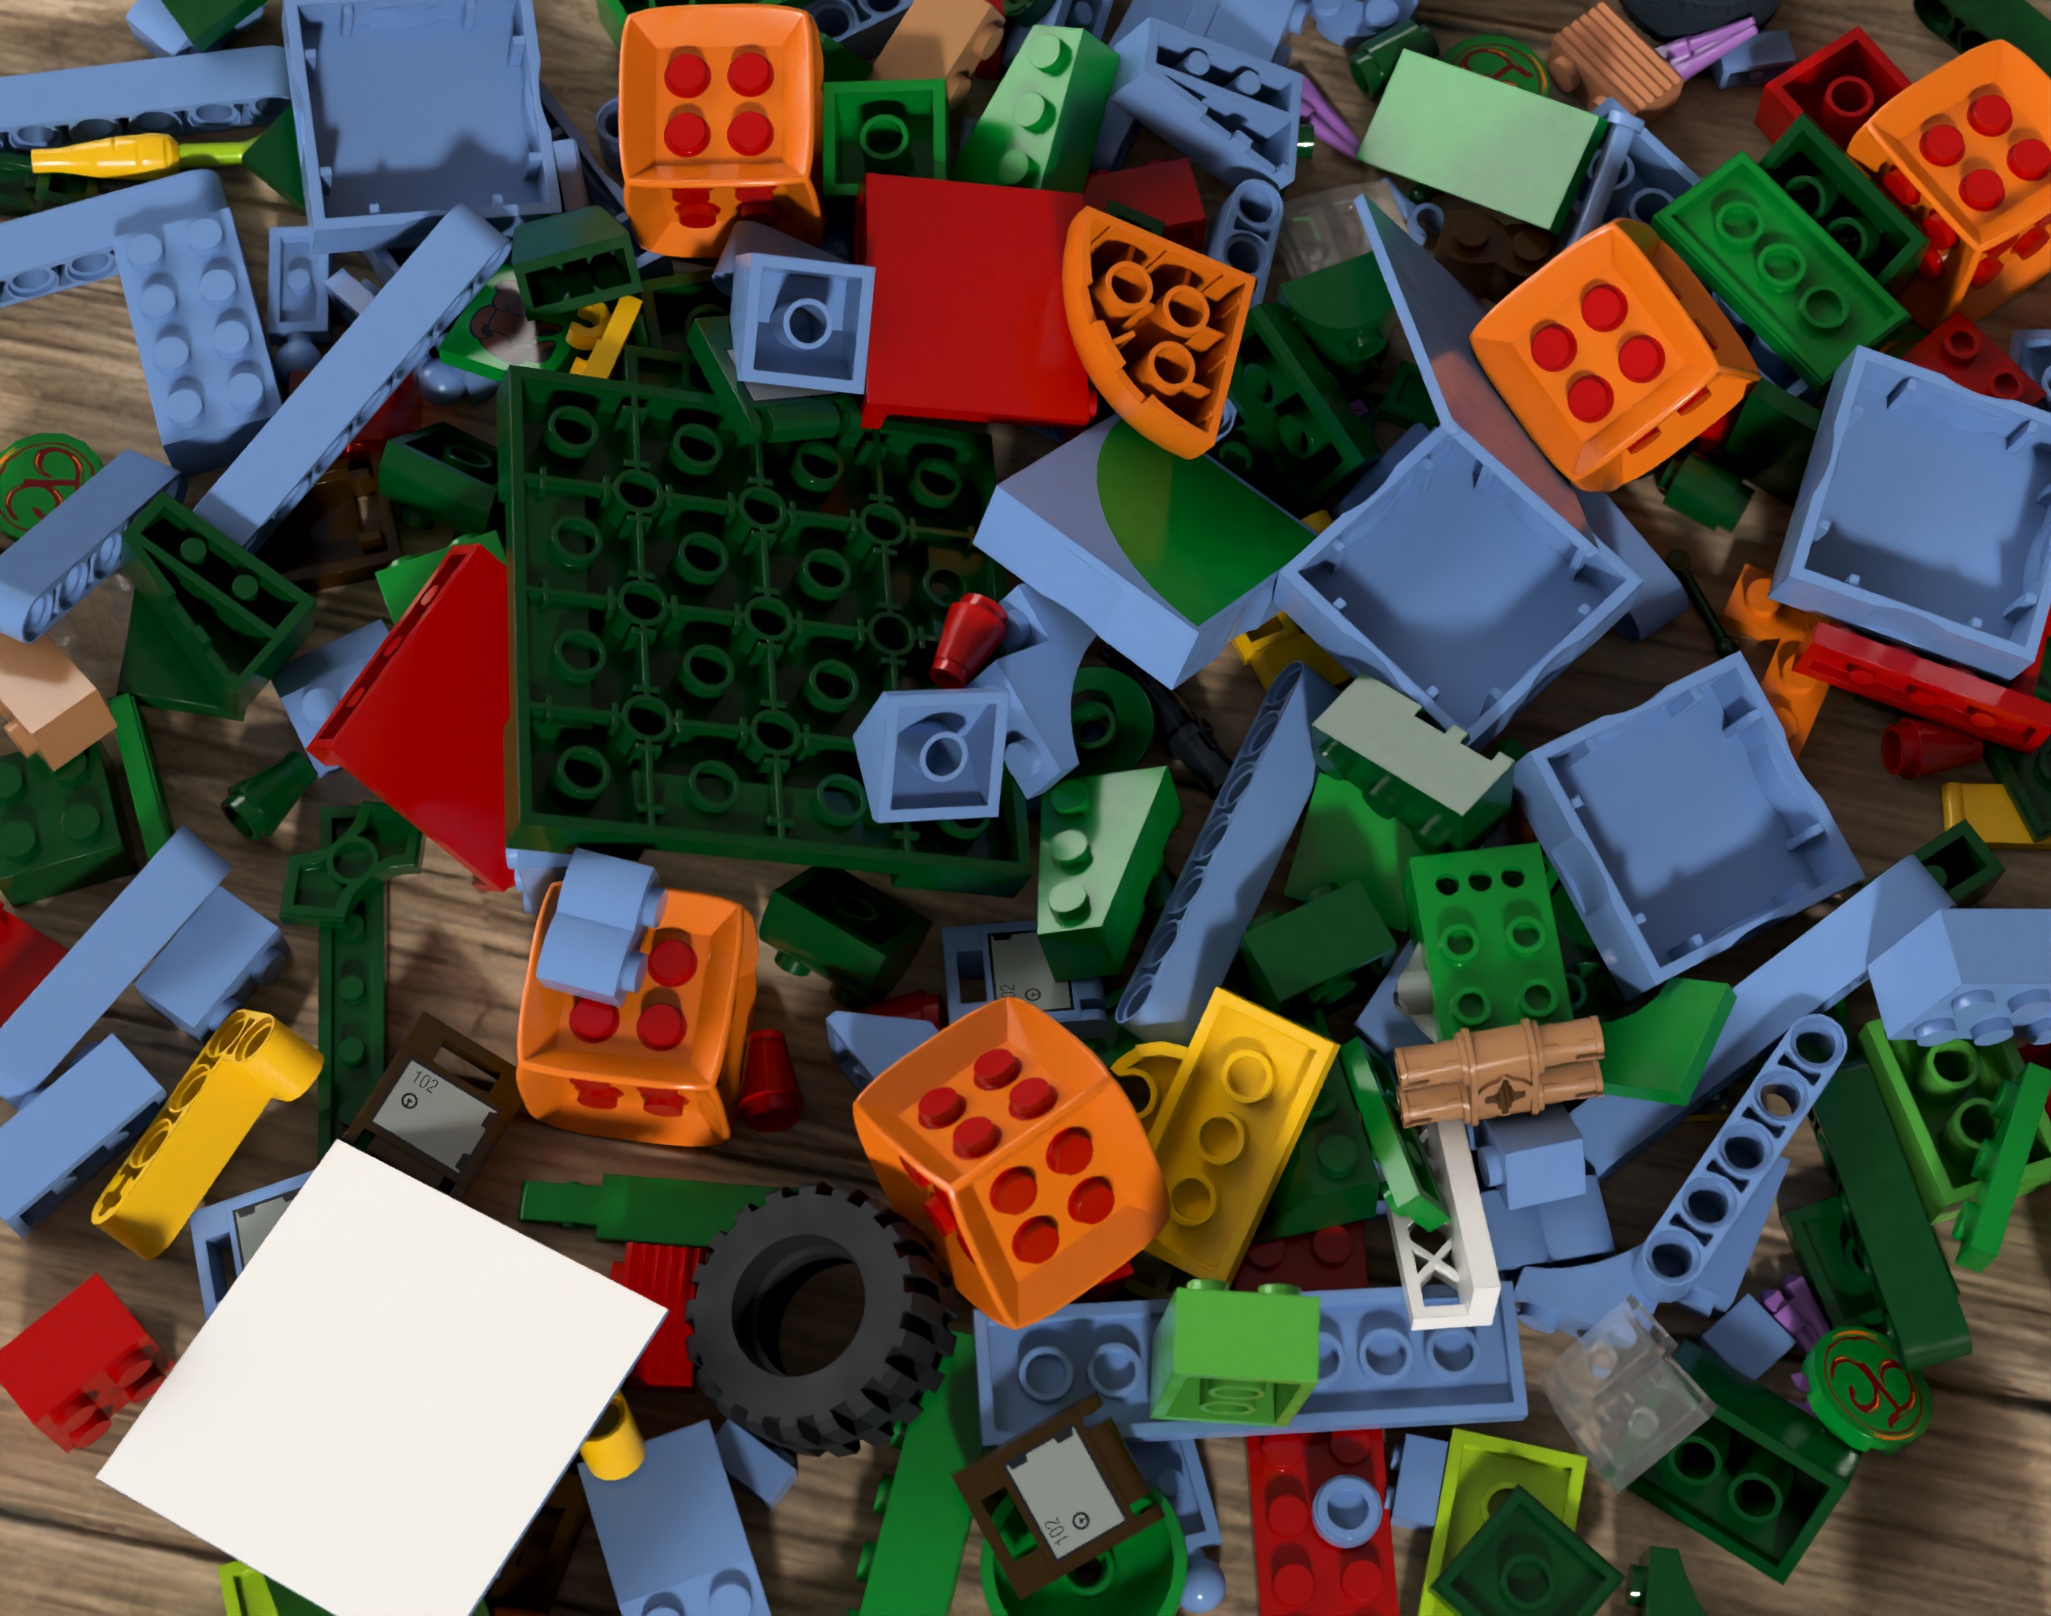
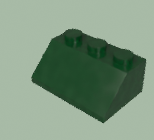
M1801 113L1758 162V165L1897 300L1913 282L1932 238L1808 113Z
M1262 303L1250 308L1227 396L1303 509L1307 511L1361 478L1384 457V454L1376 444L1372 430L1358 418L1342 394L1336 377L1322 365L1308 344L1306 335L1295 325L1282 304Z
M1322 1009L1285 1017L1332 1040ZM1337 1055L1249 1247L1376 1216L1380 1178Z
M1684 1339L1622 1441L1604 1475L1781 1585H1784L1850 1485L1863 1451L1850 1447L1828 1431L1820 1420L1687 1339Z

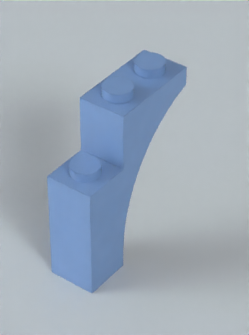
M1027 583L1017 585L998 603L1008 616L1005 625L1007 637L1001 643L1008 655L996 659L964 689L1005 687L1010 690L1004 761L1009 772L1013 775L1028 800L1048 791L1079 765L1071 725L1073 683L1085 651L1091 642L1100 639V637L1083 620L1067 608L1043 596Z
M1740 1146L1725 1148V1155L1733 1166L1740 1169L1756 1167V1161L1747 1149ZM1779 1156L1691 1289L1681 1299L1672 1302L1677 1308L1701 1318H1708L1711 1314L1722 1318L1736 1297L1790 1159ZM1694 1199L1688 1204L1692 1215L1697 1220L1704 1223L1720 1221V1213L1712 1202L1705 1199ZM1644 1243L1618 1256L1586 1265L1562 1268L1524 1266L1513 1288L1516 1311L1519 1312L1517 1315L1518 1320L1526 1326L1543 1333L1553 1334L1557 1329L1581 1340L1579 1345L1584 1351L1599 1359L1616 1362L1620 1357L1630 1362L1641 1346L1658 1302L1647 1298L1638 1289L1634 1280L1633 1266ZM1659 1252L1652 1255L1653 1265L1660 1274L1673 1278L1684 1275L1683 1264L1675 1255L1668 1252Z

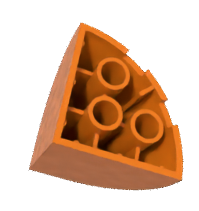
M1087 205L1076 215L1068 228L1063 255V301L1075 349L1098 391L1126 423L1151 442L1183 459L1191 460L1199 457L1215 446L1256 277Z

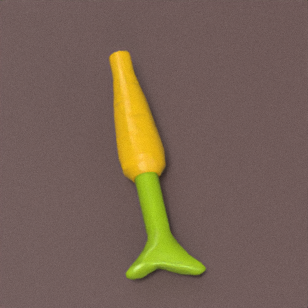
M145 133L94 140L61 148L31 149L33 173L59 172L105 179L154 181L176 175L180 168L244 166L241 163L242 155L263 133L241 142L178 144V141L169 134Z

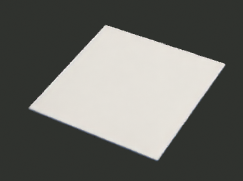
M336 1139L96 1478L334 1616H471L669 1314V1310Z

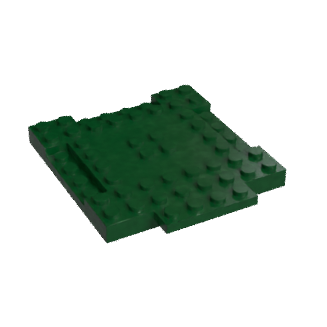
M625 344L618 358L619 381L509 365L496 393L499 501L505 502L510 703V716L503 728L505 848L573 855L577 847L630 861H638L644 850L649 849L891 874V885L894 887L1014 898L1033 876L1026 798L1013 775L1009 772L1005 761L1003 762L998 817L877 823L872 819L852 737L883 691L944 689L931 679L929 671L933 666V660L951 604L960 602L962 596L968 593L986 596L996 603H999L1007 596L1004 566L973 544V540L996 488L992 435L884 420L880 430L860 428L856 434L842 435L838 430L835 437L768 443L762 432L757 443L743 445L738 440L693 354ZM1002 644L993 652L967 685L996 659L1008 655Z

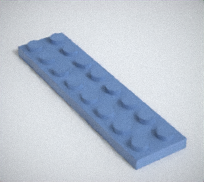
M1500 1281L1501 1290L1492 1325L1412 1331L1402 1286L1301 1292V1296L1320 1297L1319 1382L1287 1428L1149 1419L1152 1337L1171 1299L1067 1304L1037 1323L1017 1330L1001 1326L988 1318L979 1309H973L971 1320L980 1451L992 1450L1095 1391L1100 1395L1104 1405L1095 1413L1081 1419L1083 1424L1088 1428L1110 1415L1126 1443L1522 1421L1529 1415L1513 1281ZM1447 1284L1425 1285L1421 1289L1425 1307L1460 1304L1457 1291Z

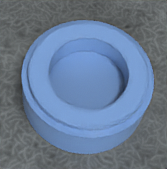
M1354 1475L1333 1477L1319 1488L1314 1498L1311 1510L1312 1521L1316 1531L1326 1542L1341 1548L1360 1546L1374 1535L1381 1522L1382 1503L1376 1489L1361 1477Z

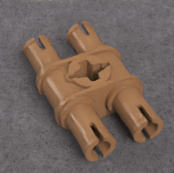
M1597 1015L1569 1022L1539 1026L1536 1020L1529 1021L1528 1018L1520 1019L1519 1025L1469 1032L1468 1028H1462L1459 1030V1033H1453L1452 1040L1421 1046L1394 1048L1395 1066L1399 1086H1396V1098L1403 1129L1425 1125L1426 1123L1462 1119L1463 1124L1469 1123L1470 1126H1476L1479 1124V1120L1525 1112H1529L1531 1117L1538 1116L1539 1112L1544 1111L1545 1105L1574 1099L1603 1097V1079L1598 1059L1605 1057L1602 1029Z

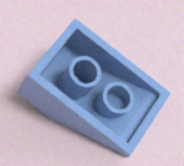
M709 1419L645 1440V1458L638 1469L627 1477L618 1480H603L591 1473L585 1461L577 1463L622 1616H772Z

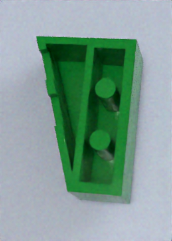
M1034 24L951 168L950 181L1083 194L1120 55L1083 28Z
M1168 765L1060 780L1048 791L1041 794L1037 936L1055 982L1120 974L1145 912L1143 903L1152 877H1159L1165 862L1162 852L1171 830H1178L1184 815Z

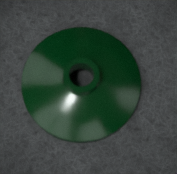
M1089 666L1078 668L1071 698V725L1079 765L1061 780L1131 771L1146 756L1155 731L1154 712L1147 694L1130 676L1108 667ZM1092 728H1101L1106 731L1104 737L1098 741L1086 742L1084 740V735Z

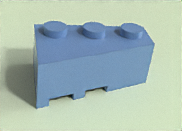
M1151 16L1114 45L1113 50L1120 55L1109 95V100L1233 191L1245 180L1259 179L1271 184L1279 192L1295 180L1303 74Z

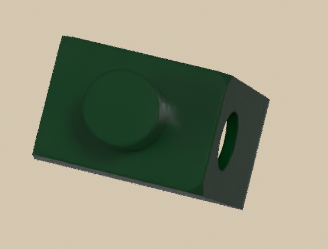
M592 205L566 213H555L543 219L520 224L514 228L511 262L528 322L643 292L630 234L626 228L601 206Z

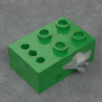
M1540 842L1409 857L1401 888L1413 954L1400 975L1393 993V1006L1398 1014L1411 1019L1428 1036L1429 1044L1452 1040L1453 1033H1459V1030L1462 1028H1468L1469 1032L1519 1025L1520 1019L1528 1018L1529 1021L1536 1020L1538 1026L1574 1020Z

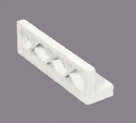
M1462 1119L1426 1123L1421 1125L1422 1134L1419 1138L1424 1150L1426 1149L1428 1161L1450 1214L1451 1220L1436 1228V1230L1445 1235L1446 1243L1433 1255L1411 1241L1409 1233L1417 1226V1223L1408 1216L1398 1217L1384 1199L1411 1331L1492 1325L1501 1283L1465 1126ZM1377 1163L1381 1183L1386 1179L1380 1164ZM1449 1258L1452 1267L1445 1263ZM1416 1264L1423 1268L1419 1273L1417 1272ZM1435 1276L1457 1291L1460 1304L1425 1307L1421 1289Z

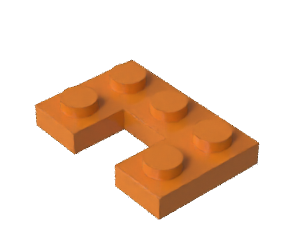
M1745 563L1719 622L1726 628L1776 648L1760 687L1785 730L1789 748L1797 763L1830 684L1791 671L1796 649L1818 621L1829 625L1830 620L1767 598L1773 574Z

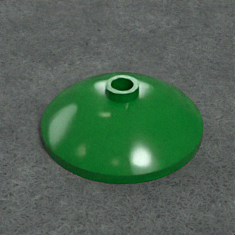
M1147 1480L1152 1491L1130 1504L1129 1507L1134 1514L1154 1502H1159L1166 1514L1161 1520L1093 1558V1560L1101 1562L1102 1565L1101 1576L1092 1583L1082 1582L1078 1574L1079 1566L1022 1600H1019L984 1536L980 1556V1576L984 1596L993 1616H1175L1185 1593L1189 1568L1186 1539L1176 1513L1163 1494ZM1008 1493L994 1511L991 1519L1014 1558L1016 1554L1036 1544V1541Z

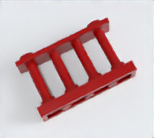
M2051 605L2035 662L2011 680L2009 689L1980 679L1975 674V671L1953 663L1946 667L1918 657L1915 650L1891 641L1889 646L1859 636L1854 631V628L1831 620L1829 625L1818 621L1796 649L1791 671L2016 751L2031 755L2051 734V703L2039 700L2035 695L2047 636L2051 637Z

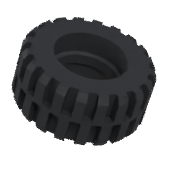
M824 1181L801 1184L799 1186V1194L787 1186L768 1192L765 1195L766 1205L758 1208L750 1202L734 1214L733 1217L737 1224L728 1233L721 1229L708 1244L709 1247L714 1249V1252L707 1265L698 1263L693 1274L691 1283L696 1285L698 1290L695 1300L687 1299L684 1323L694 1328L695 1334L686 1337L685 1345L689 1361L701 1367L696 1373V1380L704 1394L717 1401V1409L727 1418L783 1449L787 1447L801 1455L820 1457L826 1451L837 1457L857 1454L861 1449L860 1440L877 1447L893 1438L894 1431L891 1426L901 1420L910 1425L924 1411L918 1404V1401L927 1389L936 1394L946 1376L939 1372L938 1368L943 1356L953 1357L957 1336L947 1330L948 1321H955L959 1317L957 1296L944 1288L950 1285L952 1280L951 1273L945 1260L934 1253L935 1244L923 1231L876 1197L871 1198L858 1188L842 1183L832 1188ZM857 1264L865 1286V1309L861 1325L853 1341L834 1362L825 1368L808 1375L789 1377L780 1357L779 1330L783 1314L791 1298L807 1280L817 1273L837 1265Z

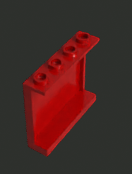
M866 172L854 198V264L876 267L864 394H855V401L862 415L860 428L880 430L887 415L891 414L1064 429L1065 444L1080 435L1087 424L1094 422L1097 411V391L1095 387H1088V373L1075 349L1068 327L1062 288L1063 255L1068 228L1076 215L1084 209L1083 194Z
M480 543L453 546L305 749L325 766L343 767L472 872L476 878L471 885L477 890L505 892L507 888L515 886L514 869H508L505 848L503 728L510 716L507 567Z

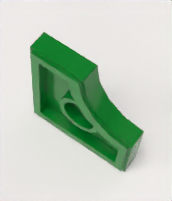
M1672 977L1659 995L1638 1012L1613 1022H1600L1605 1048V1057L1598 1059L1603 1079V1094L1687 1106L1737 999L1729 983Z

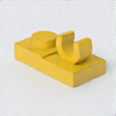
M631 295L621 297L613 314H610L603 302L579 308L577 316L590 321L595 327H584L572 321L565 340L576 349H593L588 361L576 357L569 373L611 379L618 364V358L632 333L643 301Z

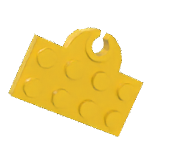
M1216 987L1189 1047L1164 1041L1135 1045L1136 1048L1118 1058L1110 1067V1070L1119 1077L1141 1076L1146 1080L1151 1091L1149 1104L1137 1115L1143 1125L1167 1185L1171 1203V1218L1160 1233L1143 1250L1198 1279L1221 1280L1229 1283L1231 1286L1341 1045L1225 988Z

